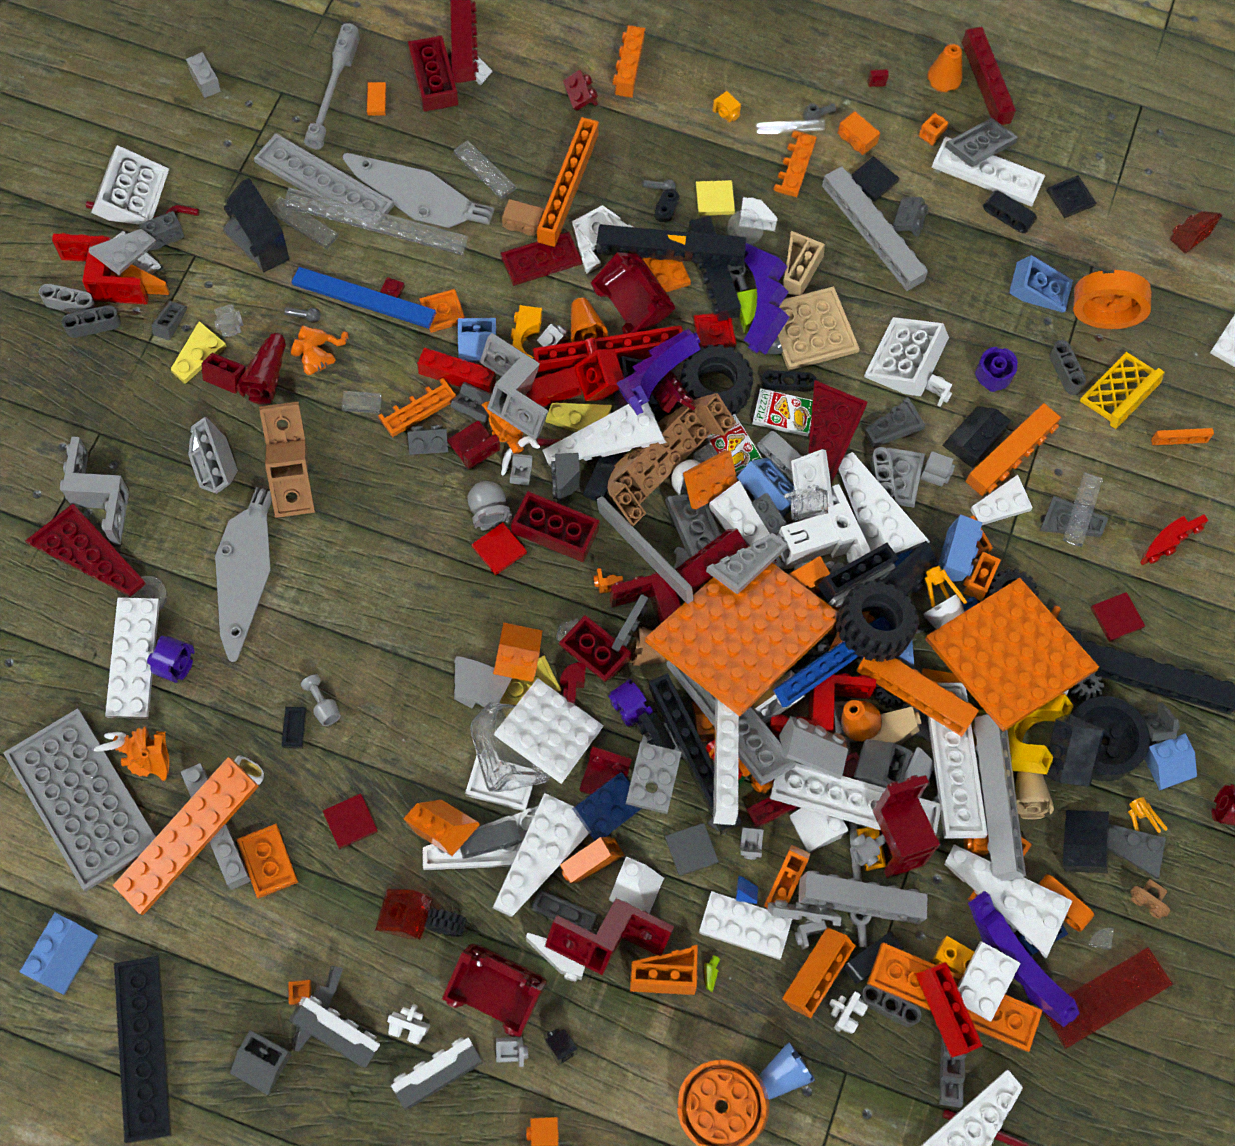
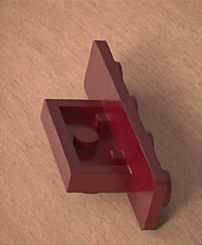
M669 371L663 377L662 382L655 387L653 396L667 413L670 412L677 401L694 411L696 407L692 402L693 398L687 394L688 391L682 387L683 384L676 379L677 376Z

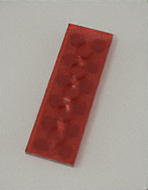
M1147 947L1069 993L1068 995L1075 1000L1080 1014L1065 1027L1061 1026L1044 1011L1042 1013L1066 1049L1173 984L1150 948Z

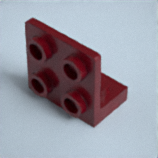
M480 421L474 422L447 440L468 470L500 450L498 436L496 434L491 436Z
M592 746L589 762L579 791L590 795L620 772L627 779L632 759Z

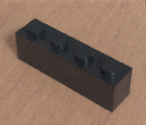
M887 542L829 574L819 583L818 587L827 601L830 602L836 596L892 566L899 558Z

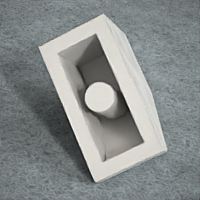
M743 197L739 226L775 231L777 217L764 202L755 198Z

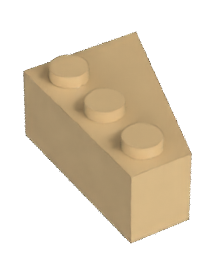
M791 231L786 262L788 267L785 270L784 287L789 291L788 294L799 296L803 294L823 259L825 244Z

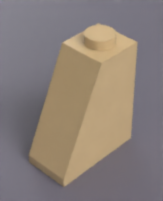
M912 706L881 714V729L870 740L902 745L920 731L918 724H922L919 712H915Z

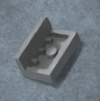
M922 197L902 198L893 224L895 231H912L915 237L919 236L920 231L923 229L925 216L928 214V206Z
M173 211L139 224L140 229L156 240L155 245L149 249L150 251L184 238L181 225Z
M464 382L460 393L452 400L450 407L460 413L472 416L478 421L485 422L489 415L482 404L490 401L492 394Z
M431 425V429H423V426L411 427L412 430H408L409 455L448 452L447 428H443L442 425Z
M764 493L751 503L770 534L777 535L780 528L787 525L768 493Z
M1163 702L1158 703L1157 713L1141 714L1146 722L1149 737L1152 741L1162 742L1177 738V731L1180 728L1179 721Z

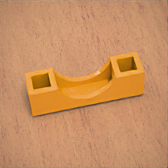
M520 305L519 312H515L514 315L516 328H512L511 332L512 346L533 359L532 356L524 351L522 345L530 336L539 334L542 308Z

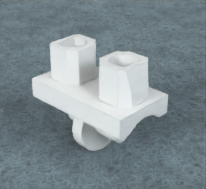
M854 992L846 1006L843 1005L846 998L842 995L838 1001L831 999L829 1004L834 1008L831 1015L837 1017L838 1013L842 1012L834 1026V1029L838 1032L844 1030L853 1034L859 1023L849 1017L851 1012L854 1011L858 1015L863 1016L869 1005L859 998L861 996L859 993Z
M413 1004L411 1009L403 1007L401 1014L393 1012L392 1015H389L387 1021L390 1023L388 1034L400 1037L403 1028L411 1030L407 1040L418 1044L428 1032L430 1024L419 1021L422 1020L423 1014L416 1012L418 1005Z

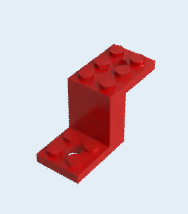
M53 233L52 241L61 260L86 262L82 282L94 301L148 304V296L141 278L110 276L111 269L89 253L90 247L111 240L110 237L103 235L88 236L85 234Z
M845 673L832 675L809 691L808 718H796H803L813 726L819 725L832 733L834 697L869 699L876 687V679L867 675L851 677ZM785 715L771 717L768 729L774 736L779 738V734L789 718Z

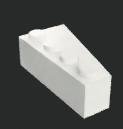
M738 481L712 500L709 504V509L713 518L725 530L738 529L747 546H752V543L770 533L752 506V502L741 482Z

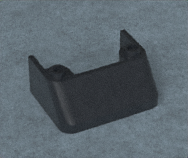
M247 178L241 181L225 200L223 208L230 219L231 217L236 218L250 240V252L254 258L257 257L264 273L289 261L290 258L283 231L251 179Z

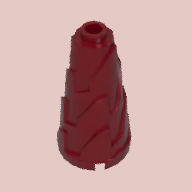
M274 333L266 338L264 344L261 345L256 356L250 361L237 383L239 394L242 397H245V394L250 396L248 400L250 402L270 404L271 400H274L275 390L280 377L282 357L286 347V340L281 334Z

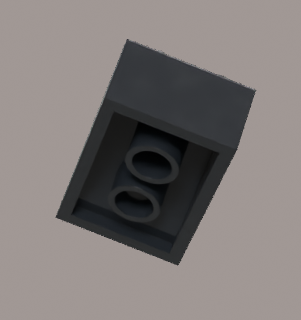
M1066 810L1063 845V867L1065 872L1108 874L1109 811Z

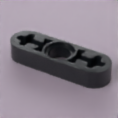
M768 370L763 373L761 384L768 390L809 392L814 389V381H817V379L810 372ZM768 377H771L772 383L769 382ZM790 377L794 380V383L788 385L784 382V379ZM805 379L809 380L810 385L806 384Z

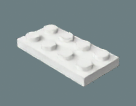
M711 891L699 934L780 960L792 919L772 916L767 909L746 902L736 901V899Z

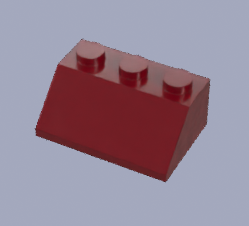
M586 615L559 642L562 648L604 682L616 676L630 661L631 652L623 645L619 652L611 648L615 639Z

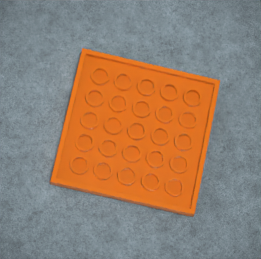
M1021 578L1016 579L928 634L925 638L927 643L1003 732L1087 678L1099 668L1096 662Z

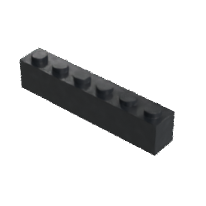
M710 216L690 220L689 228L686 229V232L716 234ZM696 263L697 268L702 271V283L707 286V298L712 301V313L717 315L718 322L728 320V318L740 317L741 304L728 266L723 264Z

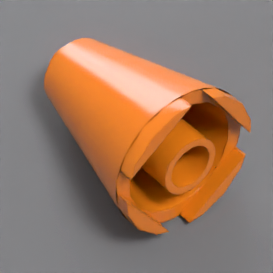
M956 44L947 45L928 71L927 78L930 81V85L937 91L948 92V90H956L962 82V50Z
M586 298L574 300L571 304V341L577 342L589 338L608 337V330L589 300Z
M851 700L847 702L841 716V727L847 737L854 741L864 742L866 739L875 737L878 734L882 724L879 710L873 704L866 701Z

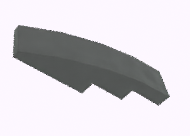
M330 966L325 987L316 986L314 997L322 1002L320 1006L326 1010L336 991L343 970L341 967ZM297 1026L291 1050L299 1051L311 1035Z
M943 1037L940 1058L939 1104L961 1108L963 1105V1082L965 1080V1058L967 1053L951 1058Z

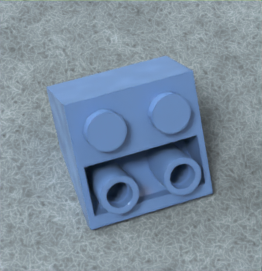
M458 318L459 359L471 363L480 362L488 336L491 333L496 335V318Z

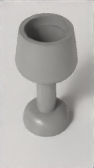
M310 675L300 685L306 691L311 690L317 701L313 713L322 726H329L341 717L338 706L333 699H324L318 688L321 682L319 675Z

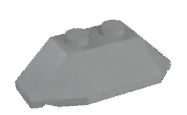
M204 417L191 426L190 432L192 435L189 442L188 455L199 487L217 494L231 484L238 469L227 438L207 417Z

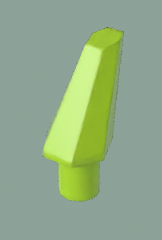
M714 955L709 964L704 963L705 987L710 992H713L719 972L716 967L720 958Z

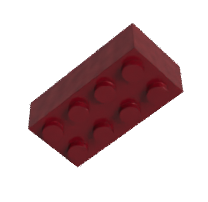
M443 36L408 41L409 56L423 112L458 106L457 89Z
M527 491L511 523L512 534L584 563L599 531L600 520Z

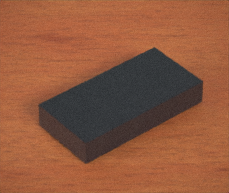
M285 706L282 748L303 749L306 707Z

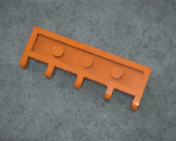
M793 131L792 137L796 138L797 142L796 145L788 144L787 149L793 151L791 159H783V164L788 165L786 173L779 172L778 178L784 181L782 186L775 185L774 191L798 197L817 137Z
M444 378L439 380L441 386L431 390L429 386L426 387L427 394L415 400L413 396L409 397L411 403L399 409L397 405L393 406L394 413L386 418L382 414L378 415L379 420L392 438L451 404L456 395Z

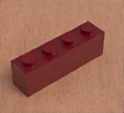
M727 529L675 570L692 586L694 594L700 590L699 586L713 578L712 575L706 572L709 565H715L721 559L727 556L731 557L737 554L738 550L746 549L748 546L738 529Z

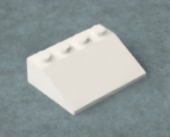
M117 145L110 158L91 213L110 221L138 225L153 219L169 168Z
M893 317L864 375L865 378L903 394L921 396L949 339L944 324Z

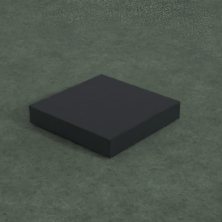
M874 156L851 174L852 179L861 186L864 194L874 202L899 182V177Z
M1079 175L1052 185L1046 190L1064 219L1092 208L1097 203Z

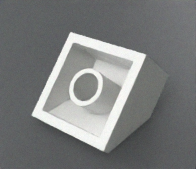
M800 808L789 816L806 851L809 853L845 837L849 831L843 819Z

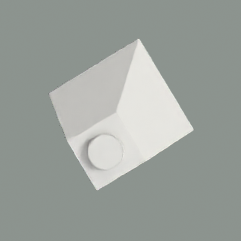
M626 857L609 901L614 902L618 898L640 910L650 913L664 878L647 865Z

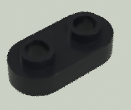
M668 189L662 193L655 208L654 216L657 221L666 223L672 219L679 204V194L677 191Z

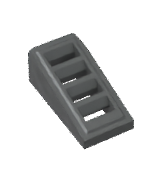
M169 301L151 325L153 335L170 340L181 322L187 306Z

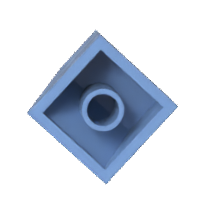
M1186 734L1177 736L1176 739H1169L1149 746L1144 760L1159 790L1197 777L1195 751Z

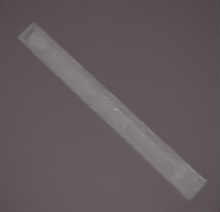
M288 188L284 200V207L459 255H464L468 236L293 188Z

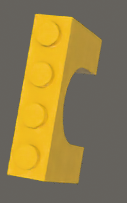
M1066 694L1057 696L1007 729L1013 771L1038 774L1048 773L1053 755L1045 745L1023 743V737L1027 730L1038 722L1055 721L1056 718L1070 714L1073 704Z

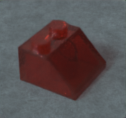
M1200 211L1196 215L1192 214L1186 219L1184 224L1180 223L1173 229L1174 233L1170 240L1186 254L1211 235L1223 215L1207 211Z
M387 889L375 930L406 939L421 940L433 898L415 890Z

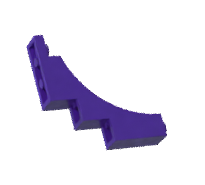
M746 243L744 261L755 278L757 307L752 325L744 341L749 345L748 349L756 354L761 352L766 355L790 318L779 308L789 291L778 281L788 266L780 258Z
M686 329L649 350L651 357L633 366L635 373L616 383L624 399L637 416L644 412L641 405L649 401L651 392L657 383L676 365L701 350L698 345L700 339L696 332L692 333L689 329Z
M985 891L980 893L968 905L982 941L1020 963L1013 978L1023 985L1028 1000L1061 1026L1065 1027L1080 1014L1075 1000L1063 991L1033 960L1011 930L1004 916L994 908L990 894Z

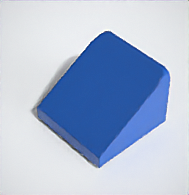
M738 876L736 901L757 904L758 887L745 878Z

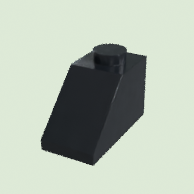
M556 1028L547 1034L548 1038L545 1039V1043L557 1065L577 1055L578 1049L565 1029L559 1031Z

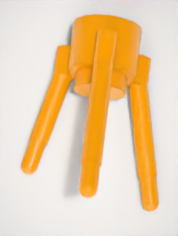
M940 565L926 571L927 577L924 579L927 583L932 607H935L932 583L933 585L939 584L946 599L950 598L943 584L945 580L961 601L967 604L966 599L948 577L945 569L942 570Z
M1144 797L1138 798L1129 804L1132 810L1128 811L1132 818L1134 830L1140 831L1136 816L1139 819L1147 816L1158 833L1161 832L1158 824L1167 831L1166 825L1154 812L1150 804L1146 802Z

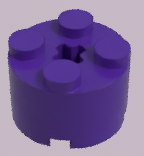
M991 347L983 353L977 365L975 376L979 383L991 392L1005 389L1010 385L1016 374L1017 358L1009 349Z
M161 636L158 639L154 652L148 656L147 664L150 665L152 674L178 683L177 680H183L192 667L193 660L190 657L195 652L194 647L173 637Z
M631 679L611 691L610 695H608L613 708L616 711L620 709L621 719L627 727L636 725L638 717L646 712L648 716L653 713L650 706L647 707L645 704L646 698L634 682L632 683Z

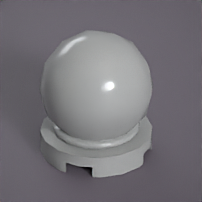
M481 481L470 489L467 496L468 507L475 514L472 517L475 528L480 527L482 531L492 530L499 523L505 520L508 523L512 519L510 508L505 506V492L500 485L493 481Z

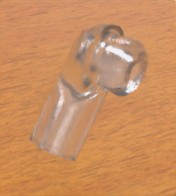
M578 618L560 624L556 634L559 642L579 622Z

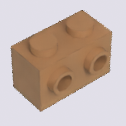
M509 199L502 216L503 227L510 231L515 230L529 236H537V228L544 209Z

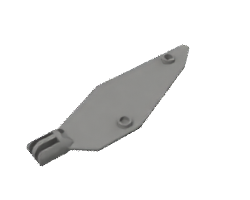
M350 153L343 155V160L357 178L377 193L393 201L397 208L413 220L451 228L467 220L490 225L494 207L471 202L429 171Z
M259 487L255 488L248 509L228 521L215 555L220 637L230 662H236L239 658L271 571L267 513L272 503L270 490L260 489Z

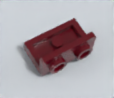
M578 70L563 80L574 110L577 111L590 102L595 106L598 105V94L591 85L593 81L588 73L585 74L582 70Z

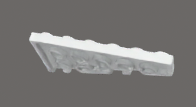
M647 402L641 405L644 412L638 416L628 404L545 448L543 452L548 465L551 467V461H555V454L579 453V460L584 459L586 461L591 460L595 456H609L630 451L635 447H650V444L658 442L663 444L666 441Z
M544 793L493 905V909L512 917L589 834L573 811V806Z
M538 806L482 825L476 830L516 820L521 840L523 841ZM521 843L471 858H462L460 848L453 856H450L431 844L423 847V870L511 867Z
M954 844L945 862V866L975 890L974 892L977 895L983 891L990 894L994 908L1004 916L1007 923L1014 929H1017L1026 937L1025 939L1031 945L1033 944L1038 948L1041 954L1047 958L1072 900L1024 877L1001 881L991 873L990 863L992 862Z
M1009 1070L1004 1071L921 1146H991L993 1139L1002 1127L1004 1119L1013 1107L1023 1087Z

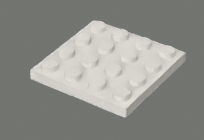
M537 678L496 730L494 736L562 784L604 725L573 703L567 702L565 697Z

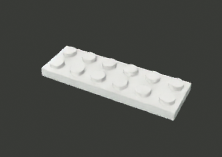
M944 138L932 168L990 191H1000L1013 200L1032 207L1045 175L994 155L971 167L946 148V144L951 138Z
M117 599L105 713L107 718L149 719L153 674L150 665L147 664V659L156 647L159 599Z

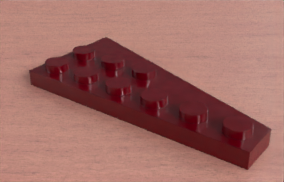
M815 380L808 454L821 449L826 450L830 483L832 485L868 402Z
M74 504L70 505L25 540L28 545L129 597L146 585L145 581Z

